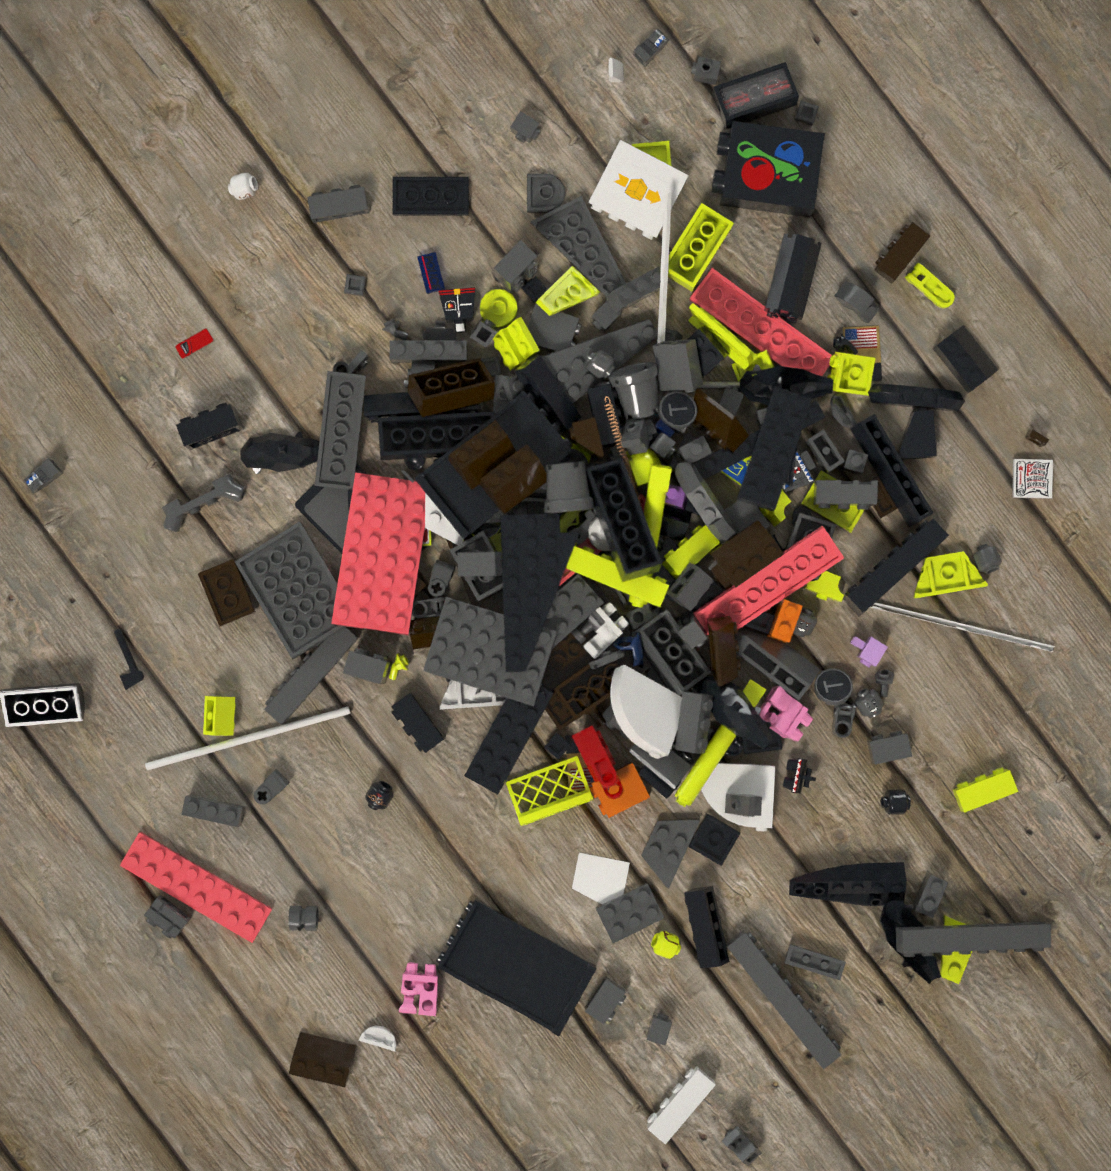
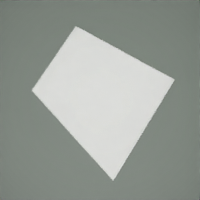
M579 853L572 889L603 905L624 894L630 863Z

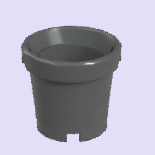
M656 363L633 364L614 370L608 375L610 385L616 390L624 419L628 420L627 415H632L633 420L654 415L653 409L657 408L658 410L660 401L656 380L658 374Z
M584 461L546 465L547 501L544 502L545 513L594 508V501L589 493Z

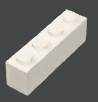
M698 1066L694 1070L691 1068L684 1076L686 1079L683 1083H678L674 1087L672 1096L669 1099L665 1098L659 1106L661 1109L656 1114L652 1113L647 1120L648 1130L664 1144L670 1140L716 1085L715 1081Z

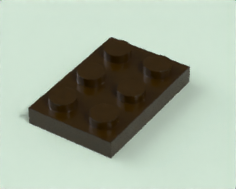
M234 559L198 573L219 627L256 612Z

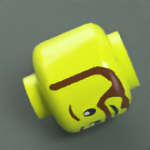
M667 931L656 933L651 942L654 953L667 959L678 955L681 950L678 936Z

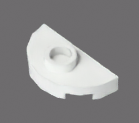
M594 517L588 528V538L595 548L602 551H610L599 519Z
M375 1025L369 1027L359 1038V1041L396 1051L397 1043L395 1036L384 1026Z

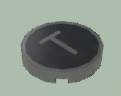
M674 391L662 398L658 406V414L661 421L666 423L668 427L681 430L693 423L697 415V406L688 394Z
M826 669L817 675L814 683V692L817 698L828 705L838 706L845 703L853 690V683L850 677L839 669Z

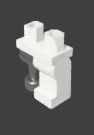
M610 602L602 608L599 607L595 610L580 630L575 628L571 632L581 644L586 640L585 635L590 631L594 630L597 633L583 646L594 659L613 643L628 625L623 616L615 622L609 618L616 611V608Z

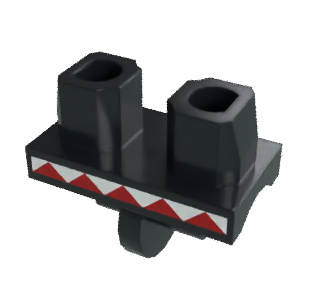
M798 758V760L788 759L786 769L795 771L794 779L785 777L783 787L791 790L792 793L801 794L802 786L809 788L810 781H816V777L811 776L812 769H806L807 759Z

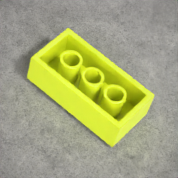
M701 203L669 254L668 277L692 292L731 231L734 223Z

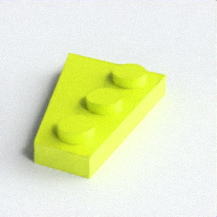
M572 266L537 300L536 304L551 316L597 296L600 291Z
M944 915L943 917L944 926L967 925ZM958 951L952 952V955H941V977L959 984L971 954H959Z

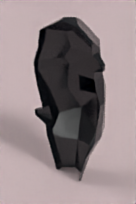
M755 365L752 371H746L740 379V390L749 401L768 405L775 387L814 399L833 393V379L813 374L804 369L777 366L761 370L759 365Z
M301 431L297 432L295 437L268 433L259 437L249 438L240 450V458L247 468H253L255 474H259L261 469L276 472L301 469L317 462L320 441L304 438Z
M706 676L698 683L697 693L713 695L711 712L715 720L735 735L749 740L763 749L773 740L763 719L759 716L761 708H754L739 686L731 682L718 686L714 676Z
M892 900L883 906L879 922L883 928L886 941L896 951V928L924 927V924L918 921L911 913L914 908L912 904L905 905L903 901ZM897 952L903 958V968L910 966L928 984L941 977L935 953L934 956H922V953H915L914 957H904L902 953Z

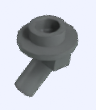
M393 318L384 323L383 331L391 333L394 337L407 340L409 333L397 330L399 320L395 322Z
M882 669L875 674L876 683L881 684L880 697L886 698L888 697V685L893 684L894 674L887 669Z

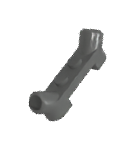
M231 474L212 482L215 487L214 490L188 503L182 504L181 500L176 499L162 507L166 515L163 524L164 528L174 532L180 531L185 515L189 513L194 515L201 511V507L205 505L209 507L218 503L217 499L221 497L237 502L241 501L245 494L244 486L234 483Z

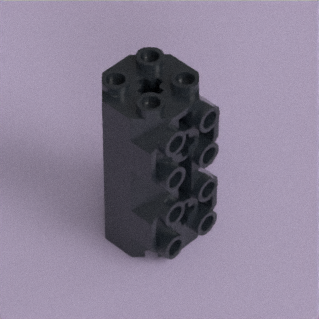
M788 234L783 235L764 308L768 317H775L777 319L778 316L786 318L785 321L790 323L802 320L821 242L818 241L817 244H814L815 239L798 234H793L792 238H788Z

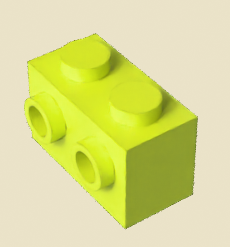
M205 696L203 735L234 736L235 697Z

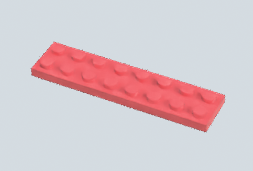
M713 268L689 298L690 301L706 310L716 320L760 352L768 350L771 360L779 366L804 369L819 376H823L830 366L831 354L779 316L778 319L768 317L767 312L764 311V305Z
M821 526L785 550L781 557L736 588L734 586L730 587L693 612V614L707 634V619L730 616L733 622H736L738 630L844 559V556L825 528Z
M142 832L138 833L120 864L121 867L251 943L256 939L272 911L271 907Z

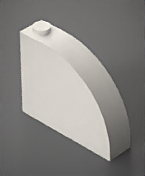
M626 665L615 668L611 681L610 695L612 709L620 728L634 744L647 751L651 757L661 758L669 755L678 730L682 697Z
M718 763L701 789L709 805L723 818L735 824L756 827V831H767V828H772L775 766ZM726 793L762 796L761 816L747 817L725 813Z

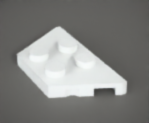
M425 493V528L456 545L463 543V538Z
M450 680L439 708L455 709L499 706L504 704L506 697L477 689L473 700H469L465 697L470 686Z

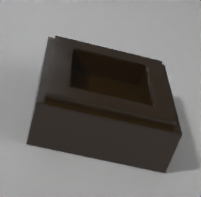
M1033 429L1028 431L1025 436L1026 439L1039 447L1045 446L1049 441L1048 438Z

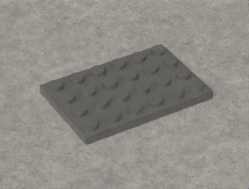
M300 521L235 561L292 659H295L347 627L331 624L338 583Z
M446 597L423 671L535 706L557 631L543 627L526 672H506L504 615Z

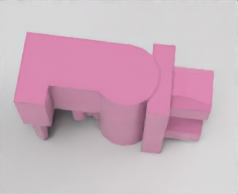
M774 686L760 707L759 716L764 721L770 722L769 728L781 737L799 741L803 736V732L797 729V726L801 723L803 726L808 727L813 720L810 714L807 713L809 709L788 695L781 686ZM772 706L780 713L776 715L774 712H769V708Z
M408 962L406 971L403 973L401 993L404 994V1001L399 1008V1013L417 1014V1008L413 1002L414 996L420 995L418 1015L436 1016L439 977L436 964H425V974L417 973L418 963Z

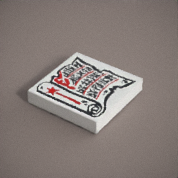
M1013 459L1012 498L1051 499L1053 460Z

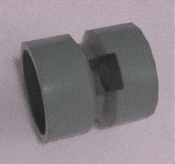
M290 906V931H301L302 928H305L306 931L318 930V906H306L305 909L302 906Z

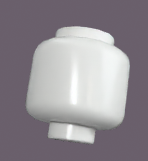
M242 173L232 176L230 184H228V190L236 199L242 200L255 195L258 190V183L254 176H251L249 173Z

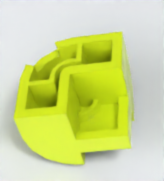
M650 448L644 453L629 455L628 451L624 453L627 454L626 457L628 459L626 461H629V468H631L630 471L636 486L640 487L648 484L651 463L661 465L657 454Z

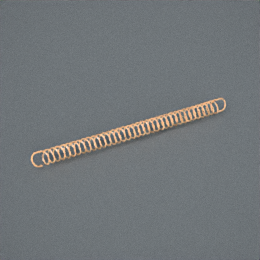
M612 411L607 412V413H613L612 415H609V416H607V417H611V416H615V417H616V415H614L615 412H612Z

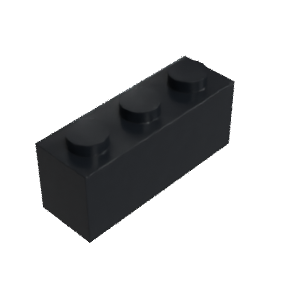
M409 693L391 706L393 708L391 713L397 721L401 719L405 725L402 728L408 736L412 735L416 740L414 744L420 752H428L445 739L412 693Z

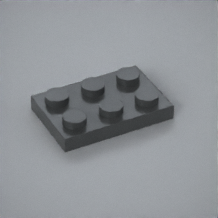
M648 883L596 908L613 944L664 919Z

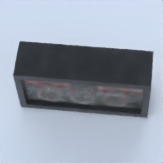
M786 62L713 87V98L725 130L731 128L733 121L746 123L796 106L799 98Z

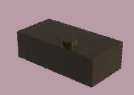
M481 358L408 375V393L422 417L494 399L495 381Z

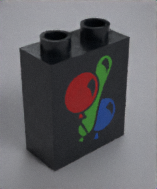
M733 121L729 133H719L716 155L726 156L725 169L714 170L711 193L721 194V206L810 218L815 210L825 133Z

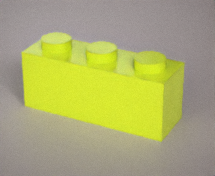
M699 525L691 532L693 536L689 540L685 537L677 544L679 548L675 552L672 549L664 556L666 560L662 565L676 580L689 562L696 565L720 543L706 525L703 527Z
M1001 767L993 770V774L989 776L983 774L975 777V781L971 783L965 781L957 784V788L953 789V793L960 811L965 813L1017 793L1018 789L1011 771Z

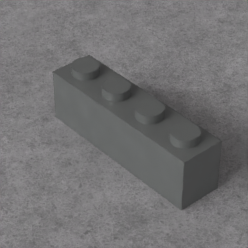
M467 340L390 341L391 363H412V361H435V363L468 361Z

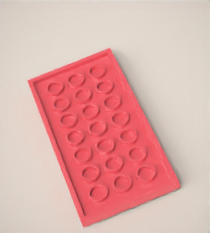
M355 473L331 624L409 635L425 532V492L416 481L412 483L410 480Z

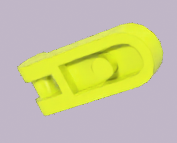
M917 263L913 267L914 270L905 276V279L910 284L914 285L938 307L948 308L953 304L955 298L953 292L920 263ZM920 274L925 277L922 281L917 279Z

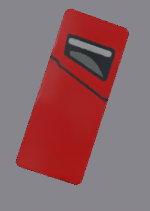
M204 329L177 344L175 348L180 357L184 359L212 343L213 339L208 330Z

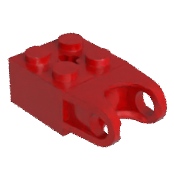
M592 725L572 735L595 783L599 781L608 798H619L623 794L624 788L613 767L616 762L600 731H595ZM617 785L619 791L615 794H610L609 788Z

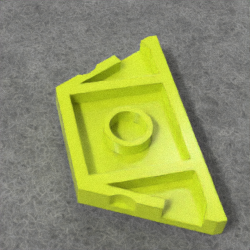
M964 551L924 558L913 597L915 599L986 587L988 583L981 577L977 568L970 562Z

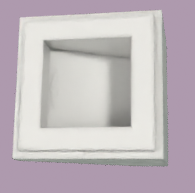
M610 58L608 62L609 81L623 82V63Z

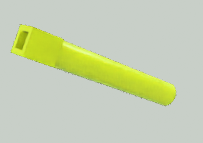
M651 463L643 514L657 548L672 469L670 466ZM629 595V602H632V606L643 607V605L648 604V602Z
M751 679L743 689V693L754 708L766 692L765 688ZM722 724L707 744L705 753L700 755L674 795L677 798L675 801L684 807L692 805L737 736Z

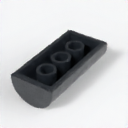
M80 683L0 690L6 727L83 721L85 701Z

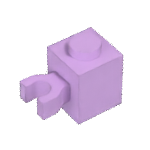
M855 636L850 644L861 649L857 657L861 659L860 663L868 668L870 666L876 667L888 648L873 637H868L866 642Z

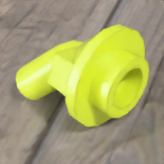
M399 653L396 654L395 662L391 666L389 679L396 680L398 670L400 669L408 670L407 665H409V661L404 654L402 656Z

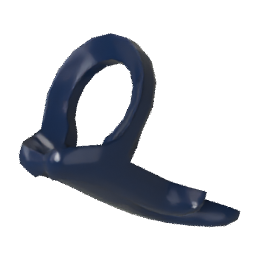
M636 633L635 637H621L614 641L616 649L633 650V666L644 667V654L640 633ZM631 642L629 646H619L620 643Z

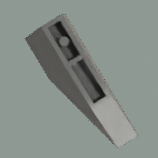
M743 626L734 634L735 640L738 641L739 652H736V654L776 685L781 686L785 692L796 700L801 699L820 671L819 668L790 646Z

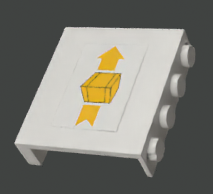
M620 140L588 203L592 204L591 209L599 213L604 210L609 213L608 217L618 222L621 219L626 222V227L634 231L638 228L643 231L641 235L652 240L653 237L658 238V234L663 226L666 193H672L673 207L689 175Z

